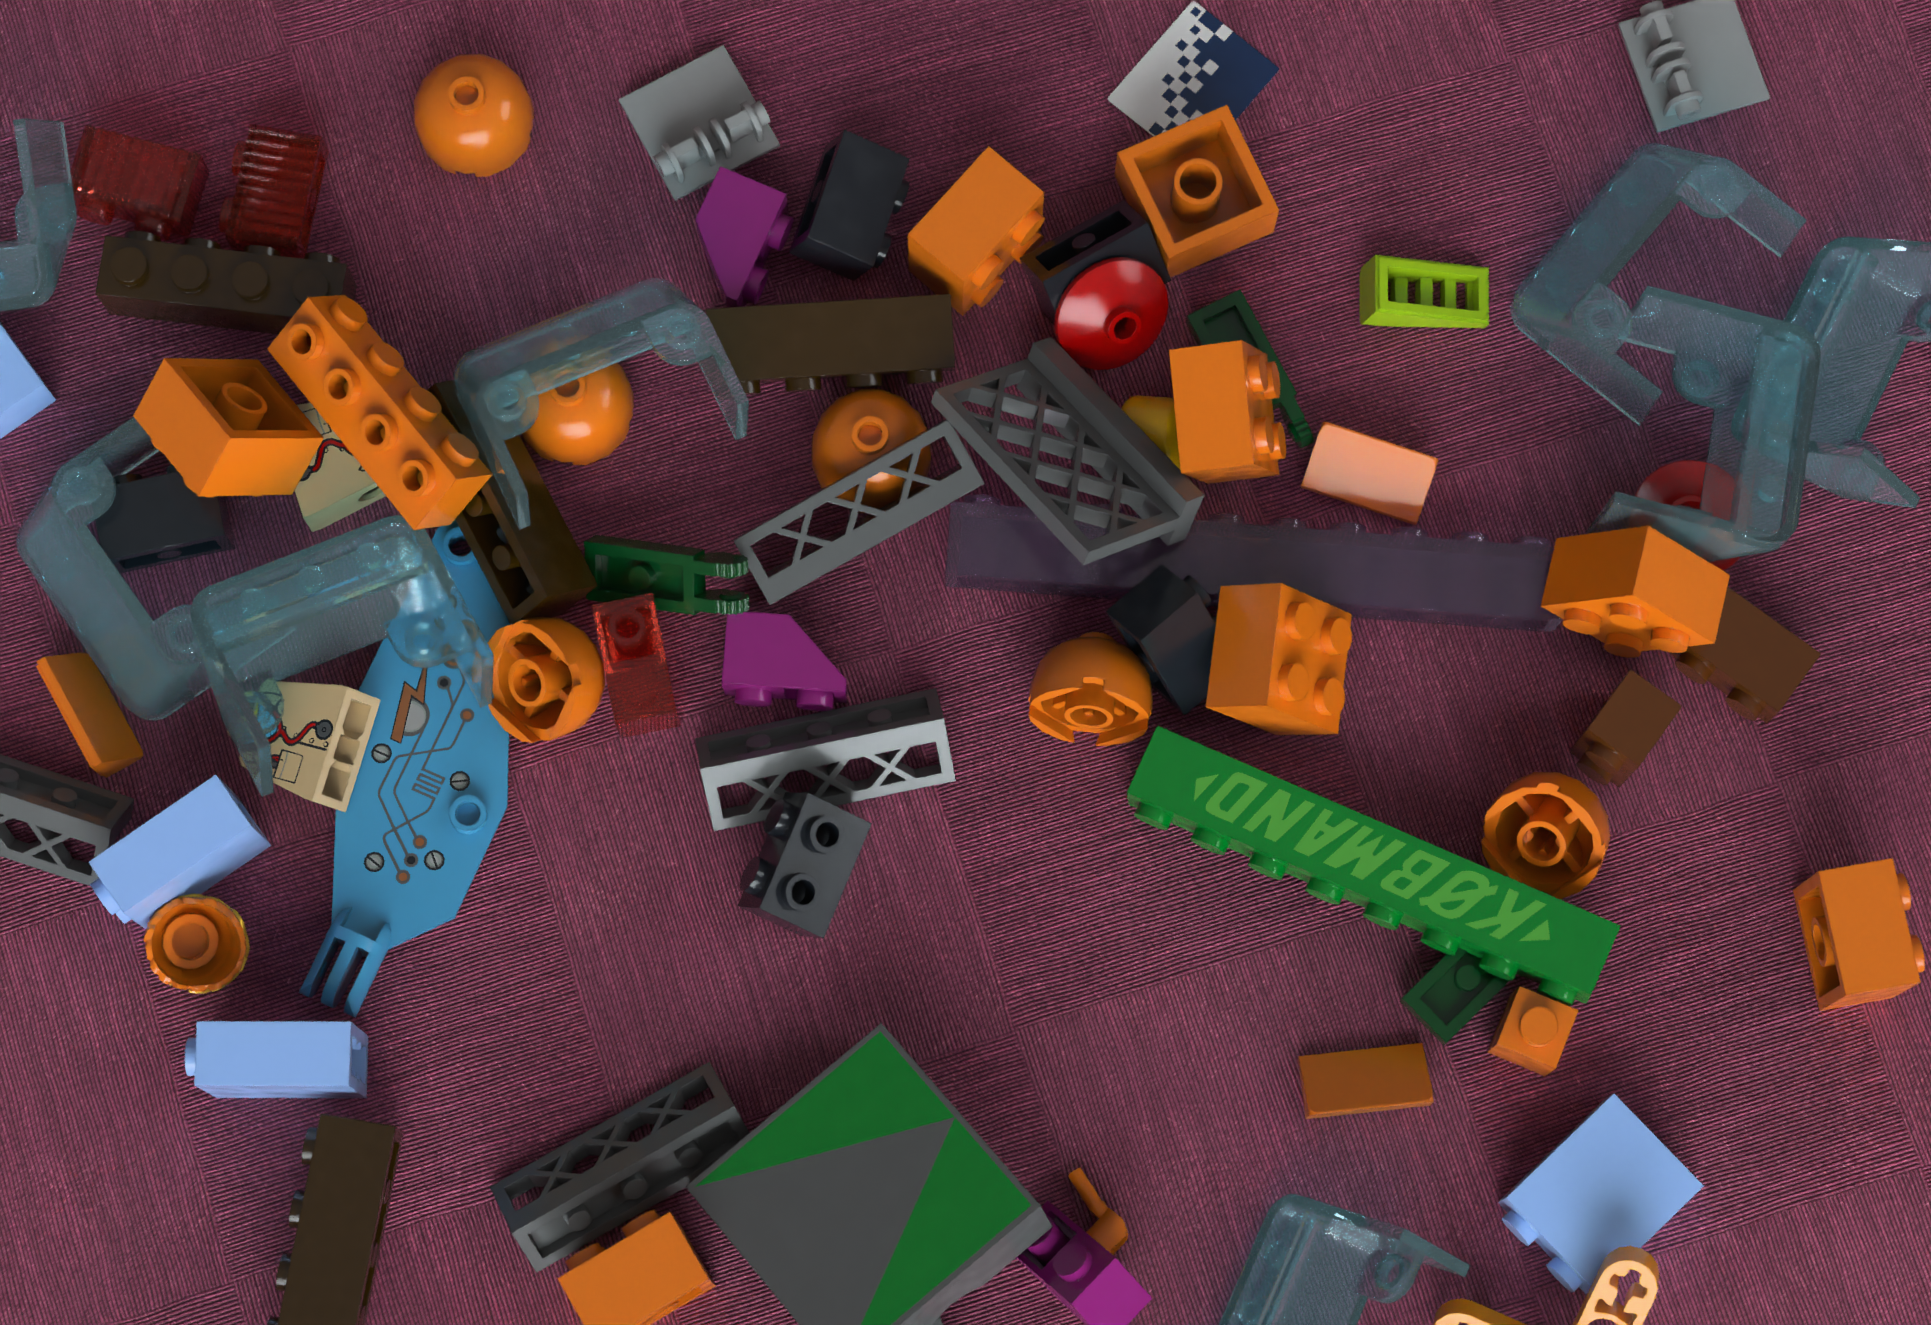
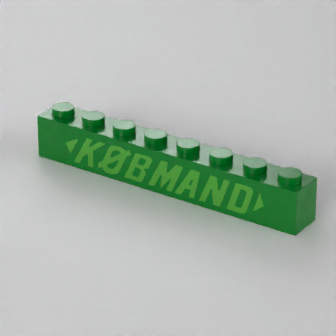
M1160 726L1156 727L1127 790L1128 805L1136 808L1134 816L1153 827L1168 830L1170 824H1174L1192 832L1191 841L1208 851L1225 855L1227 848L1249 857L1248 866L1265 876L1282 880L1286 873L1307 882L1305 890L1320 900L1339 905L1343 898L1364 907L1363 916L1382 927L1397 930L1401 923L1422 932L1423 935L1420 940L1427 946L1442 953L1455 955L1459 947L1467 951V953L1481 958L1479 967L1488 973L1509 981H1513L1516 974L1539 983L1540 985L1537 989L1539 994L1567 1006H1572L1574 1000L1587 1004L1621 927L1614 922Z

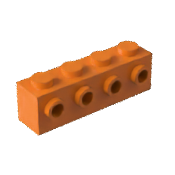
M346 295L308 297L267 350L413 530L451 525L493 475L478 457L477 447L470 439L458 433L441 412L442 408L438 399L417 383L404 367V359L401 354L380 338L367 322V314L358 303Z

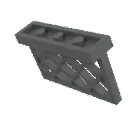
M1052 337L1034 342L1027 359L938 388L934 392L931 404L1082 565L1156 537H1160L1167 546L1186 539L1204 494L1186 475L1181 473L1180 469ZM1017 384L1018 390L1026 398L1005 393L1004 389ZM969 401L992 408L991 417L970 412L961 403ZM1001 411L1032 419V429L1000 420ZM1043 423L1053 425L1064 438L1042 432ZM997 439L1029 447L1028 457L1006 451L997 442ZM1039 450L1071 459L1070 469L1039 461ZM1081 462L1091 465L1102 478L1080 472ZM1035 479L1068 488L1067 497L1044 492L1035 482ZM1077 491L1109 499V509L1076 501ZM1120 503L1129 505L1142 519L1119 513ZM1074 520L1106 528V534L1089 540L1074 524Z

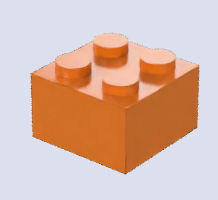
M1228 105L1117 152L1114 176L1127 203L1148 222L1170 278L1274 232L1279 208Z
M988 146L908 233L909 271L937 295L951 294V307L962 316L975 303L982 308L1001 288L1004 280L1000 275L1014 260L1022 264L1020 258L1037 249L1042 242L1043 235L1039 232L1042 230V224L1045 220V217H1043L1044 192Z
M1243 340L1170 349L1169 357L1181 473L1207 484L1279 475L1278 460L1286 458V439L1282 423H1274L1272 399L1280 397V378L1276 363L1274 361L1268 362V354Z
M164 358L133 415L150 436L154 447L162 452L181 474L185 485L198 496L204 497L292 495L324 439L321 433L258 359Z
M1649 525L1556 538L1541 607L1562 618L1563 625L1567 629L1582 634H1589L1605 643L1604 649L1616 656L1636 658L1641 655V651L1650 650L1683 653L1687 651L1688 646L1715 644L1730 574Z
M1283 583L1220 586L1206 708L1275 735L1338 734L1340 713L1345 703L1344 679L1347 653L1352 643V614Z
M1893 858L1818 871L1793 889L1819 1011L1891 999L1921 983L1919 973L1924 972L1925 969L1924 952L1919 937L1917 935H1910L1905 911L1911 908L1909 885L1903 873L1896 874Z
M655 1209L642 1214L623 1226L621 1230L626 1238L608 1249H605L604 1246L601 1247L598 1242L565 1261L570 1271L557 1278L583 1325H651L716 1286L679 1221L671 1212L660 1217Z

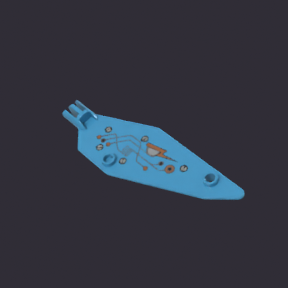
M456 520L451 525L437 528L358 690L381 701L347 811L336 810L332 923L299 991L300 994L309 998L316 994L340 945L343 948L327 979L321 997L322 1004L335 1008L345 994L362 956H364L366 960L344 1006V1013L356 1018L389 949L455 919L508 807L509 733L502 728L490 712L486 700L492 699L494 696L490 687V678L481 680L480 666L486 644L498 629L510 625L472 550L465 556H456L451 552V548L456 542L466 541Z

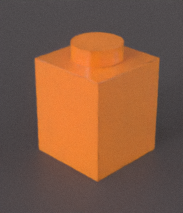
M1519 986L1508 998L1487 1053L1540 1075L1547 1076L1558 1065L1579 1010Z

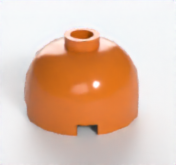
M480 53L460 54L438 63L422 79L414 99L415 130L427 156L443 170L454 174L458 171L463 174L475 173L476 177H488L511 167L527 150L534 119L532 100L522 79L501 60Z
M583 341L558 342L539 350L522 366L513 389V415L524 441L542 458L550 461L554 459L559 462H572L573 465H588L609 456L625 440L630 429L629 424L634 408L633 390L624 369L603 349Z
M859 389L839 397L822 413L811 438L812 468L821 488L827 487L926 431V425L920 413L903 397L883 389ZM931 444L921 449L915 474L927 477L931 468ZM911 455L890 467L907 471ZM879 472L867 479L861 504L880 509L899 499L905 478L884 472ZM912 480L909 492L922 485V483ZM857 485L837 497L853 501Z
M549 617L523 619L498 629L485 646L480 666L481 680L490 678V687L494 698L486 700L488 707L502 728L520 741L534 743L541 740L551 741L560 738L585 725L599 706L605 687L603 662L596 645L588 635L571 623L560 618Z
M1085 633L1078 638L1069 639L1053 647L1042 658L1034 672L1029 689L1028 700L1030 706L1028 715L1030 721L1042 732L1062 741L1075 743L1074 730L1100 733L1095 746L1128 743L1144 735L1148 729V721L1152 714L1153 704L1150 677L1141 659L1125 645L1116 642L1111 636L1104 633Z
M1534 772L1514 780L1492 802L1483 821L1484 838L1481 843L1483 855L1491 870L1553 897L1563 899L1581 892L1596 877L1600 870L1610 841L1608 815L1597 795L1580 780L1558 772Z

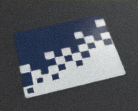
M1192 1L1110 94L1108 101L1153 137L1225 105H1228L1236 121L1276 75L1279 67L1201 5Z

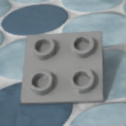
M1694 0L1667 9L1664 8L1662 1H1653L1639 9L1640 17L1618 23L1656 133L1770 99L1735 0Z
M724 45L618 99L674 201L713 182L720 166L734 171L780 147L779 141L768 124L771 121L761 101L756 102Z

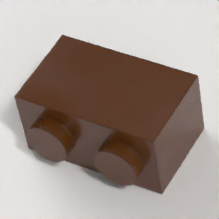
M1728 586L1715 644L1688 646L1687 651L1683 653L1668 652L1677 659L1675 666L1685 676L1699 684H1705L1707 681L1727 695L1725 701L1735 712L1751 721L1760 718L1766 724L1779 713L1821 655L1817 650Z
M1630 669L1569 752L1579 759L1576 763L1577 767L1589 778L1602 785H1607L1611 781L1620 788L1644 761L1682 708V705Z

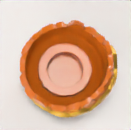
M201 894L181 895L156 910L147 924L143 940L145 942L146 956L150 960V968L154 974H157L163 983L169 984L173 988L188 989L189 993L197 994L214 992L230 984L243 971L250 950L245 924L238 912L218 898Z

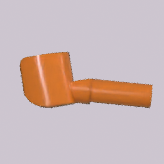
M1078 1168L1072 1171L1068 1177L1090 1212L1098 1218L1086 1233L1114 1255L1128 1239V1230L1125 1222L1101 1200L1082 1168Z

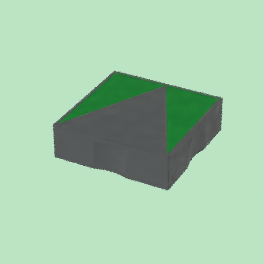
M882 1023L686 1186L688 1191L799 1325H933L950 1305L962 1296L985 1285L1052 1228L1041 1205Z

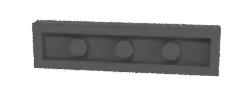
M945 419L736 537L733 541L740 554L747 557L748 568L771 605L985 483L954 427ZM944 436L959 464L934 478L915 474L921 449ZM911 455L907 471L890 467ZM879 472H884L905 478L899 499L880 509L861 504L867 479ZM912 480L924 483L909 492ZM857 485L853 501L837 497ZM826 502L851 509L846 528L827 539L807 534L813 510ZM858 511L869 514L856 522ZM804 515L799 532L784 528L787 524ZM772 533L797 539L792 558L768 572H765L750 546ZM804 542L816 544L802 552Z
M936 688L695 738L700 772L714 831L766 821L767 815L775 802L783 799L785 792H788L778 786L788 772L804 769L819 777L809 791L801 793H810L834 806L956 781L945 720ZM935 742L939 764L913 769L900 762V759L910 747ZM866 757L879 764L868 779L853 782L839 774L850 759ZM744 782L758 790L748 804L722 809L717 787Z
M0 754V856L91 886L90 884L99 877L89 863L74 859L62 841L74 838L96 845L95 858L114 845L115 839L131 820L134 798ZM14 818L28 823L39 840L29 844L15 839L4 822Z
M708 1062L490 1186V1189L512 1235L537 1273L685 1188L747 1136L749 1131L712 1065ZM710 1087L715 1096L713 1099L692 1111L682 1110L686 1100ZM644 1124L654 1125L650 1135L637 1142L627 1141L630 1133ZM590 1155L599 1156L594 1167L581 1174L572 1173L576 1163ZM534 1187L544 1188L538 1199L516 1210L512 1202L513 1199Z

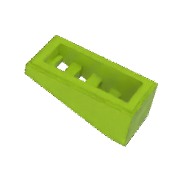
M1374 255L1360 270V324L1385 327L1486 328L1489 325V268ZM1388 282H1391L1390 301H1388ZM1408 282H1415V304L1408 303ZM1433 283H1440V307L1433 306ZM1456 283H1465V309L1456 308Z

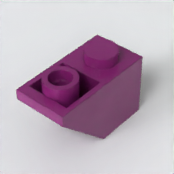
M720 166L695 221L700 242L726 307H745L748 301L756 304L760 299L769 276V270L763 267L772 248L781 251L791 232L794 218L788 216L789 210L786 193Z
M743 612L737 615L727 614L722 687L725 695L735 696L734 702L736 704L751 707L771 706L772 698L796 700V707L800 709L830 711L833 710V702L847 703L848 689L846 678L789 614Z
M1047 1200L1043 1204L1042 1209L1052 1228L1016 1257V1259L1085 1325H1128L1151 1301L1152 1297L1114 1255Z

